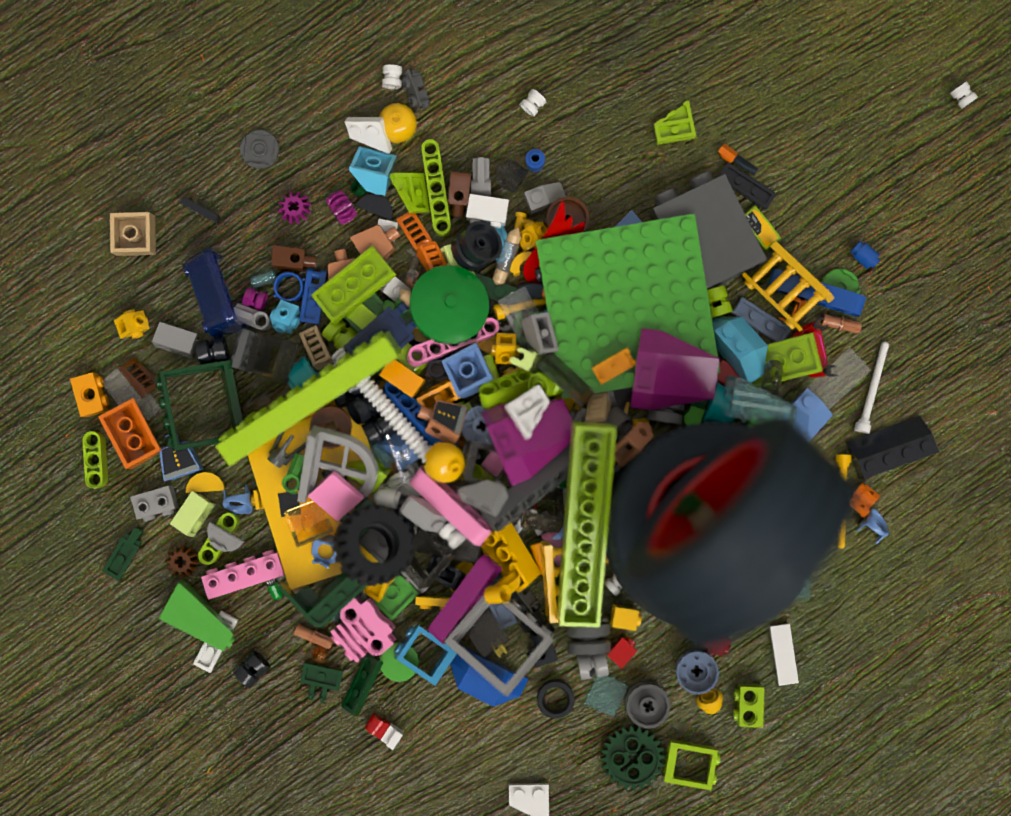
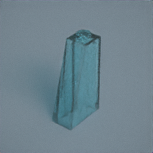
M726 376L721 416L753 421L783 416L793 423L796 420V406L740 377Z

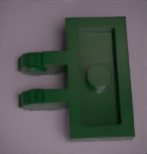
M305 662L300 683L311 685L308 700L313 701L316 686L323 688L320 702L325 703L328 689L340 690L344 670Z

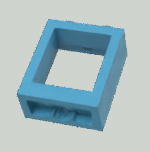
M416 624L414 627L411 626L406 632L405 636L407 638L403 644L399 643L395 648L394 658L436 686L457 653L447 644H442L431 633ZM419 633L445 649L429 675L403 658Z

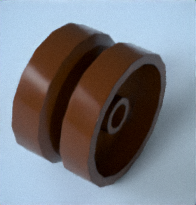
M567 196L559 198L551 204L544 224L547 229L563 201L565 220L573 216L570 228L585 222L583 232H586L590 216L587 207L582 201Z

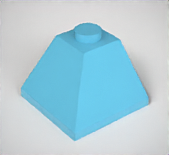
M359 146L349 171L366 191L385 196L391 182L389 174L393 173L397 155Z

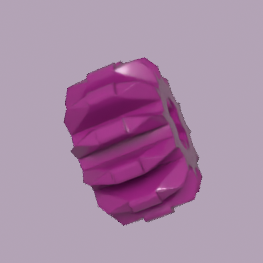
M334 191L326 198L327 205L340 224L349 223L357 216L354 206L343 191Z
M290 191L289 198L286 195L282 196L285 202L279 201L278 204L283 208H280L278 212L283 214L282 219L284 221L288 219L289 224H293L294 220L297 224H301L300 218H303L305 221L307 220L305 214H311V210L307 208L312 205L310 202H306L308 199L306 195L301 197L300 191L295 196ZM292 205H295L299 209L295 211L291 207Z

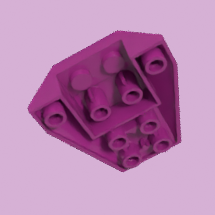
M642 328L631 407L654 410L714 399L720 358L662 330Z
M563 399L549 400L550 402L546 410L543 411L540 421L535 425L531 437L526 440L504 407L507 404H500L481 412L512 486L531 479L570 444L573 421Z

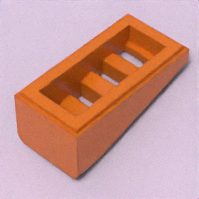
M407 212L396 219L416 253L420 245L433 242L415 213ZM411 216L414 218V220L410 221L409 223L405 225L403 224V221L410 218ZM417 223L418 226L410 231L407 230L408 227ZM419 229L422 231L416 236L411 237V234L418 231ZM422 236H425V239L418 242L417 244L415 243V240L419 239Z
M435 241L419 246L416 256L426 271L435 268L433 266L447 265Z

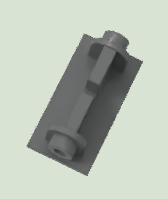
M408 69L402 76V86L407 91L410 107L416 113L421 107L422 109L429 108L430 100L426 90L419 91L418 89L424 87L420 73L417 70L410 71Z
M527 587L519 593L515 590L511 594V598L522 607L520 611L525 615L527 613L532 614L539 607L538 601L530 591L525 595L522 593Z

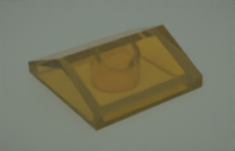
M314 501L283 512L297 548L335 533L327 512Z

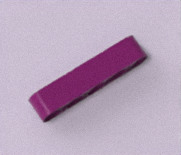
M487 554L483 555L430 625L428 632L442 644H446L444 641L484 595L486 587L493 583L502 567Z

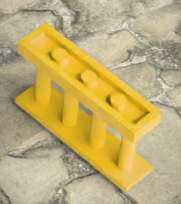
M775 241L770 246L774 251L772 253L773 256L751 278L744 272L742 276L746 280L743 283L751 290L755 288L786 318L784 322L792 330L796 328L800 332L802 328L797 322L819 301L822 302L825 299L830 303L834 296ZM783 260L788 264L786 266L787 269L765 290L756 284L778 261L781 262ZM797 273L801 277L800 282L777 304L770 296L792 274L795 275ZM811 286L815 290L813 292L814 295L792 317L788 315L783 309L805 288Z
M548 540L540 541L545 612L549 623H557L556 596H558L559 586L555 584V577L560 575V567L554 565L553 558L562 554V547L555 548Z

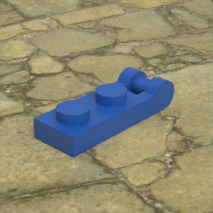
M313 268L307 269L300 322L320 325L322 309L311 294L326 283L328 277L327 270H321L320 272L314 271ZM313 278L319 279V284H312Z

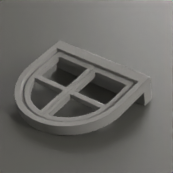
M314 425L307 438L297 501L306 502L309 493L316 487L319 468L329 471L335 470L343 478L347 475L365 480V483L358 491L366 498L373 490L378 478V467L374 455L360 440L344 433ZM324 440L345 446L342 466L321 460ZM349 448L361 457L367 473L346 467Z

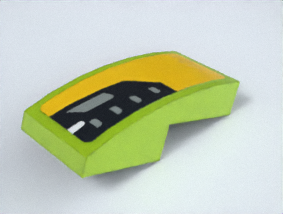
M753 206L744 213L762 249L767 250L775 241L781 238L756 206Z

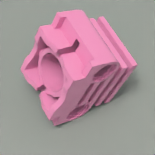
M359 594L341 610L340 617L342 622L331 631L332 640L337 645L341 644L346 650L344 652L351 661L354 659L356 663L367 652L375 656L384 653L396 640V637L391 633L396 628V625L381 613L371 597L363 601ZM350 608L356 611L355 617L349 614L348 610ZM374 639L380 640L383 646H376Z

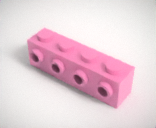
M273 549L262 553L263 557L258 559L254 555L243 559L244 563L237 565L236 562L226 564L224 570L218 571L217 568L206 571L207 575L201 578L208 600L285 575L278 552L275 553Z

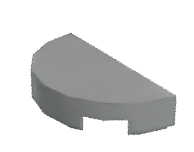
M209 522L207 528L210 544L217 550L223 552L234 551L245 542L216 524Z

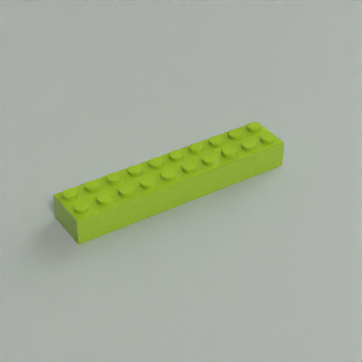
M389 330L385 333L383 331L378 332L370 339V343H361L355 348L353 354H344L336 362V365L333 366L331 363L322 369L319 376L314 374L306 379L301 388L299 385L288 391L289 393L285 395V398L283 396L278 397L268 406V409L265 406L258 410L252 416V419L249 417L244 419L235 427L236 430L231 428L223 433L219 438L220 442L215 447L227 464L231 466L398 358L402 351Z
M572 422L556 617L560 626L600 627L617 429L610 423Z

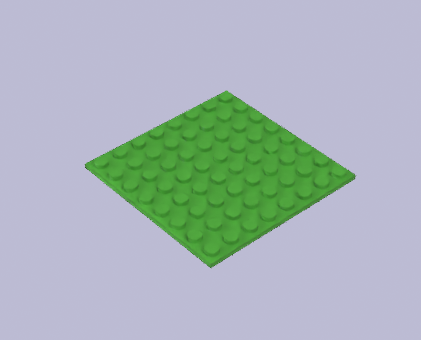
M695 214L536 240L547 311L550 315L559 351L554 352L557 370L564 375L566 384L564 391L561 393L562 399L633 387L636 365L602 385L599 383L591 367L624 348L629 349L632 358L637 364L642 328L662 330L718 357Z

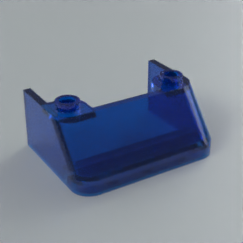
M211 247L187 259L183 270L185 275L190 277L204 319L202 327L205 333L209 332L211 336L217 337L245 329L246 326L237 320L218 260L223 259V257Z

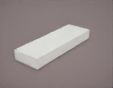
M220 611L219 615L234 630L239 619ZM204 642L193 664L211 673L222 651Z
M790 624L769 626L778 685L799 683Z

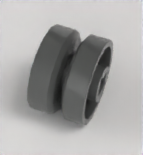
M600 621V627L567 626V635L577 638L567 642L568 653L574 655H595L611 652V641L607 638H598L610 634V623Z
M649 680L638 681L626 692L624 700L625 709L632 722L639 727L647 729L658 727L669 716L670 700L663 688L656 682ZM648 701H650L649 706L643 705L644 702L648 703Z

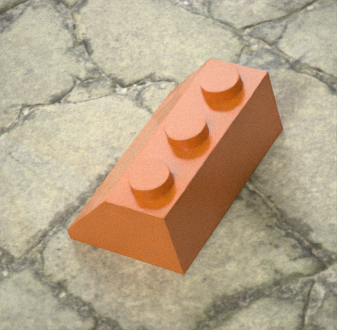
M135 398L98 416L125 469H133L162 451Z

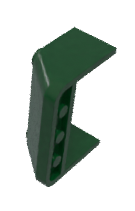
M345 572L341 573L320 594H317L309 587L302 588L295 594L283 580L278 583L277 588L313 626L322 627L364 590L368 583L365 585L358 584V579L350 580L347 578L349 574Z

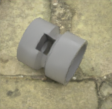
M605 653L577 655L581 680L592 679L593 675L597 677L609 676Z

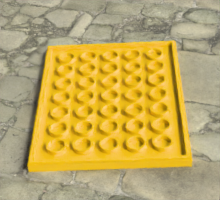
M343 407L342 409L348 413L347 407ZM312 418L299 421L285 430L278 447L281 448L291 435L294 436L285 450L288 453L286 457L307 442ZM351 418L352 430L350 436L360 440L371 451L362 426ZM331 421V423H326L328 429H337V427L334 426V421ZM276 436L249 453L248 458L288 586L293 590L342 573L339 569L342 567L340 562L329 564V568H326L319 563H312L314 558L311 554L315 538L326 534L334 536L335 530H337L341 522H337L309 497L305 503L299 502L301 515L281 517L278 494L287 493L282 487V480L287 475L293 458L286 466L282 464L280 468L267 459L270 456L268 452L272 449L277 439ZM341 445L338 448L332 449L323 447L321 460L338 465L341 464L342 466L345 446ZM306 448L299 454L305 456ZM349 448L347 463L349 461L362 460L356 452ZM319 468L316 486L324 480L321 472L325 469ZM346 476L348 482L355 489L358 490L361 487V484L356 480ZM297 480L289 481L288 488H295ZM371 492L367 498L376 505L374 494ZM356 508L351 509L348 513L351 514ZM322 544L318 548V554L324 559L331 558L334 554L333 548L330 545ZM359 544L361 552L367 559L375 563L378 562Z

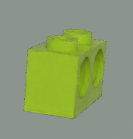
M737 684V689H734V701H737V709L733 710V720L736 721L739 727L763 728L764 687L761 684ZM747 691H753V697L750 700L744 699V694ZM746 711H752V717L749 720L743 719Z

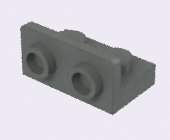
M246 329L239 330L231 356V367L248 372L259 334Z

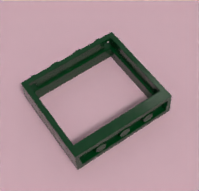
M231 360L160 371L157 377H155L156 389H160L161 393L159 405L161 409L164 408L165 416L162 417L164 428H168L169 436H166L168 448H171L172 452L218 444L220 437L178 444L166 379L221 370L231 425L236 430L235 427L243 419Z

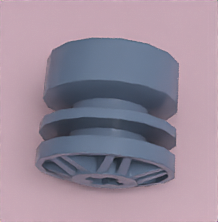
M476 406L466 413L462 432L465 439L472 445L489 447L494 443L487 427L485 432L477 429L480 421H483L485 424L481 412L486 411V409L482 406Z
M687 650L680 655L676 662L675 672L678 682L690 693H707L714 688L718 681L719 670L717 663L704 650ZM695 665L702 669L698 672V675L691 671V669L695 668Z

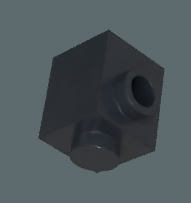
M553 643L534 664L535 668L558 661ZM538 645L529 646L530 652L526 653L527 657L533 653Z

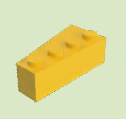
M509 523L500 531L492 530L480 546L484 554H487L502 567L500 573L503 576L508 572H514L516 575H519L522 582L520 587L516 589L517 593L521 592L541 574L512 523Z

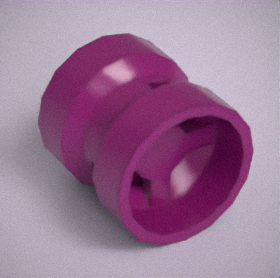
M248 287L245 291L242 305L247 307L253 306L256 310L263 311L268 293L263 291L257 292L254 288Z

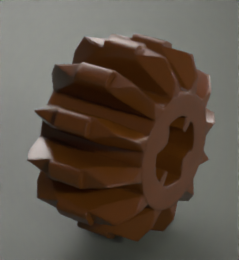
M185 544L181 545L180 549L174 546V552L169 551L167 553L171 559H166L165 563H170L171 566H168L166 569L168 571L174 569L172 576H176L179 573V578H184L185 574L188 577L192 576L191 570L194 572L198 570L194 564L200 563V560H194L198 553L191 554L193 547H189L186 550ZM179 559L186 560V564L179 563Z

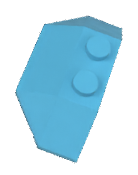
M719 316L712 318L717 351L743 381L749 385L763 376L768 345L743 317Z

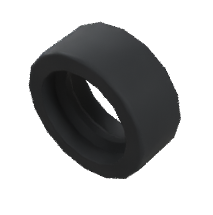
M559 679L549 680L539 688L537 694L538 707L546 717L552 719L563 718L573 709L575 703L574 693L565 681ZM553 687L563 689L567 695V703L564 708L556 711L549 709L544 702L545 693Z

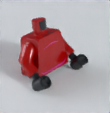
M820 317L815 322L813 321L801 326L802 330L800 332L797 330L791 337L814 333L823 371L806 375L812 378L838 376V374H831V369L837 368V366L828 364L822 332L818 330L828 327V325L822 326L820 324V320L826 317Z

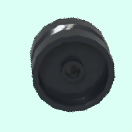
M474 221L454 236L451 242V251L454 259L462 268L471 272L479 271L499 257L502 252V241L496 229L489 223Z

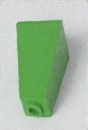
M181 578L159 619L224 652L226 647H231L235 639L233 628L186 579Z

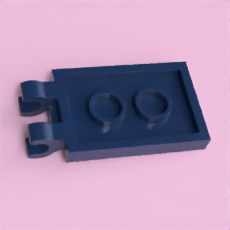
M402 302L393 311L387 307L346 343L344 347L350 354H353L358 345L363 342L368 344L375 334L380 331L385 333L389 330L402 349L415 337L411 332L417 327L413 320L407 324L400 316L408 309L405 303Z

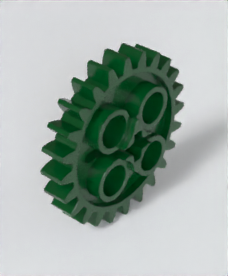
M630 724L629 730H626L624 726H622V732L615 729V736L608 735L611 741L603 742L607 749H601L605 756L600 757V760L606 762L601 765L602 769H608L605 772V776L612 775L610 782L613 783L617 780V787L619 788L624 784L625 790L629 788V785L632 786L633 791L636 790V785H639L642 790L644 789V783L651 786L650 779L657 781L655 773L662 774L658 767L665 766L660 761L665 758V755L659 753L664 748L663 746H657L660 740H653L655 734L651 733L648 735L647 728L642 732L641 727L637 726L636 730H634L632 724ZM630 739L637 740V745L633 748L627 746V742ZM642 744H645V747L642 748L639 752H637L640 749V746ZM644 753L652 754L649 761L641 759ZM616 754H622L624 756V759L621 762H615L613 760ZM629 755H635L637 759L635 761L633 759L630 760ZM626 765L625 769L620 771V768ZM630 768H637L638 773L635 776L628 774Z

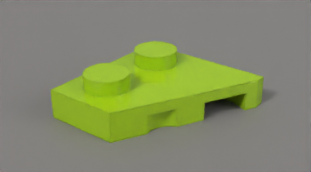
M689 101L684 102L677 110L671 111L665 118L654 123L653 127L657 145L696 138Z
M424 173L389 174L409 213L430 212Z

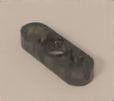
M778 360L768 361L764 368L758 408L763 409L765 413H771L776 408L783 374V365ZM775 367V375L771 377V370ZM772 383L776 388L768 390L765 388V385ZM766 396L770 397L768 405H764L766 402Z

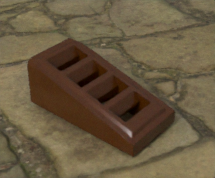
M135 357L118 367L142 399L157 390L155 377ZM132 365L135 366V368L131 371L127 370L128 367ZM139 371L140 374L136 375L135 377L132 375L133 373ZM144 377V380L138 381L139 378Z

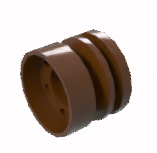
M333 405L324 406L316 411L311 419L310 431L314 425L328 429L326 423L334 421V426L337 429H332L333 431L351 435V418L341 407ZM325 440L323 443V447L329 449L341 446L340 444Z

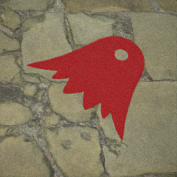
M562 201L542 239L583 233L585 222L570 228L573 216L565 221V206ZM537 246L529 255L523 269V275L529 283H539L535 275V269L540 266Z

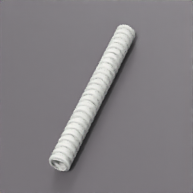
M346 348L337 350L332 355L331 360L337 362L341 356L346 354ZM370 376L356 384V388H360V393H364L365 398L368 397V402L373 403L372 406L377 408L376 411L381 412L380 415L385 417L384 420L389 421V425L393 426V430H397V435H401V439L406 441L405 444H409V448L414 450L413 453H417V457L422 459V463H425V454L431 447V445L428 446V441H424V437L419 435L420 432H416V428L411 426L412 423L407 422V418L403 417L402 412H398L399 408H395L394 403L391 404V399L386 398L387 395L382 393V389H378L379 386L374 384V380H370Z

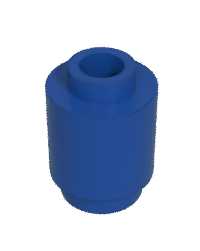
M532 149L526 154L525 165L529 171L539 172L543 169L545 155L541 150ZM532 158H538L539 160L534 162Z
M861 240L850 251L853 255L852 257L866 269L869 267L873 269L880 261L878 258L880 254L869 244L863 243Z

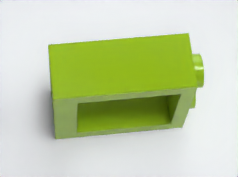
M669 739L662 779L667 783L712 790V785H715L717 781L715 767L720 763V753L713 746ZM678 749L710 754L706 782L673 776Z

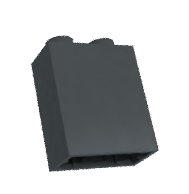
M711 171L705 172L689 181L692 190L679 196L676 189L672 188L654 198L657 207H654L650 213L652 221L695 214L707 290L752 270L767 260L725 174L714 179Z

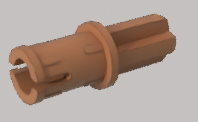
M824 313L823 317L826 318L821 320L822 326L828 325V327L836 328L838 331L844 330L858 334L862 328L860 322L844 319V316L840 318Z
M301 624L297 625L294 632L295 636L310 641V644L314 643L326 649H330L334 642L331 637L319 633L317 629L312 630Z

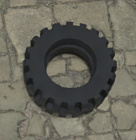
M368 505L356 510L337 527L338 532L334 534L333 538L336 541V544L333 545V552H337V556L334 557L336 563L340 562L342 566L339 569L342 573L347 572L349 574L347 578L352 581L358 579L357 583L361 585L368 583L369 586H376L398 577L408 568L407 564L413 558L410 553L414 552L415 545L411 544L414 536L413 533H409L408 529L411 527L408 523L405 524L402 521L404 517L401 514L395 515L394 509L389 507L385 510L383 505H377L376 507ZM363 529H374L385 538L388 545V555L383 563L372 562L361 552L359 535Z

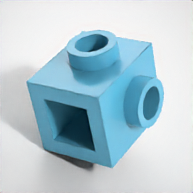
M280 300L277 308L273 309L270 314L272 327L279 333L291 335L293 329H296L300 322L299 306Z

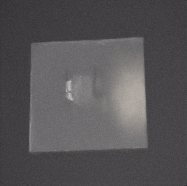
M385 435L401 479L405 482L406 480L399 462L411 459L410 451L408 448H405L395 453L389 435Z

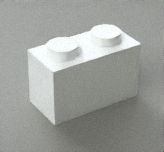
M470 194L466 219L470 221V224L474 221H483L489 223L494 228H501V226L506 225L509 200Z

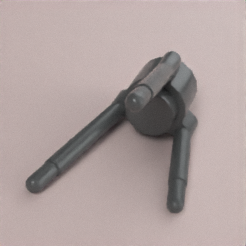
M283 431L277 436L272 449L268 452L270 456L267 459L278 468L282 464L286 466L294 458L295 453L299 454L306 448L307 442L286 457L288 453L285 450L294 436L291 435L280 448L278 445L285 432Z

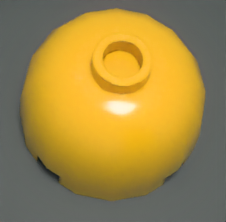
M392 103L380 112L379 117L384 119L385 132L390 142L397 144L408 141L413 137L417 129V121L414 112L408 106L401 103Z
M450 442L435 443L425 454L426 466L424 465V470L435 481L442 483L453 482L464 471L465 457L462 451Z

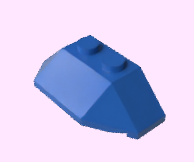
M462 645L505 684L516 673ZM458 654L450 663L457 688L493 707L520 697L529 679L524 676L512 692L505 696Z

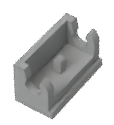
M159 322L152 343L157 348L193 358L198 335L197 333Z

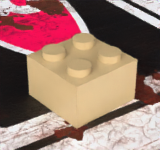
M150 212L110 213V252L116 256L156 255L155 216Z

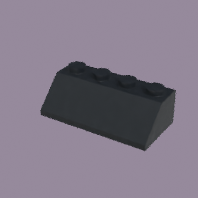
M920 416L845 442L849 454L852 455V462L859 479H867L939 453L932 432Z

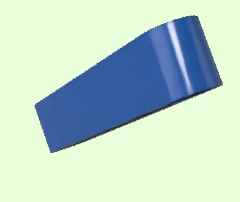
M773 269L767 287L784 271ZM792 274L775 292L787 295L800 282L801 277ZM820 282L832 293L834 299L830 303L824 299L816 305L856 317L861 316L866 300L865 296ZM809 286L796 297L809 300L814 295L813 292L815 290Z
M386 382L382 393L387 395V399H391V404L394 403L395 408H399L398 412H402L403 417L407 418V422L412 423L411 426L416 428L415 431L420 432L419 435L424 437L423 440L428 441V446H433L438 442L444 443L426 433L425 428L428 421L417 417L421 405L390 382Z

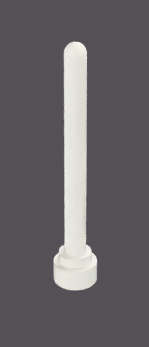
M885 341L880 346L862 417L855 423L854 430L857 432L870 434L871 425L869 418L889 347L888 342Z

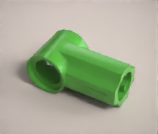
M296 453L287 475L282 480V487L290 494L299 493L304 456ZM297 480L296 487L289 489V481Z

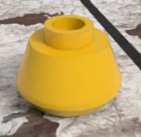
M712 688L707 693L698 694L696 698L698 707L707 714L717 713L722 707L723 695L718 689Z

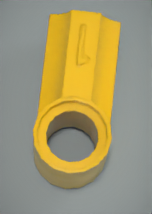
M508 572L496 584L486 587L484 591L485 601L488 604L509 602L511 594L520 587L522 582L519 575H516L514 572Z

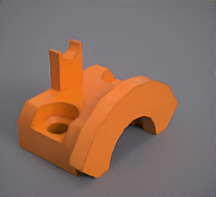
M861 483L855 489L857 495L855 510L864 518L868 515L869 509L879 499L880 495L867 484Z

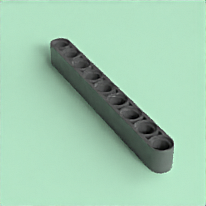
M615 407L609 411L606 421L598 423L613 424L617 428L616 439H618L630 429L633 420L621 408ZM570 444L531 479L521 482L506 491L508 499L496 517L484 511L482 512V518L494 531L503 529L568 478Z

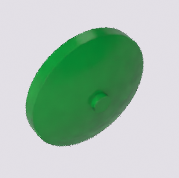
M445 265L427 271L417 280L410 295L409 309L415 326L424 336L437 343L452 345L471 339L481 330L488 317L489 298L483 283L476 275L462 267Z

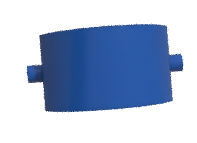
M292 272L280 274L274 282L275 294L273 296L289 303L299 301L303 297L305 287L303 282L305 278H300ZM286 277H295L300 282L298 295L291 299H285L279 293V284Z

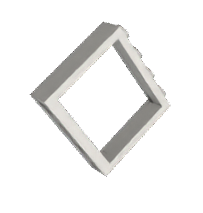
M483 595L444 642L502 694L508 696L554 640L550 637L552 632L545 626L538 627L535 624L537 620L529 613L524 615L520 611L522 607L514 600L511 603H502L543 638V641L508 683L505 684L458 643L489 607L490 604L485 601Z

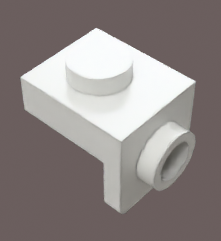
M394 277L379 290L393 301H396L400 296L401 289H411L397 277Z

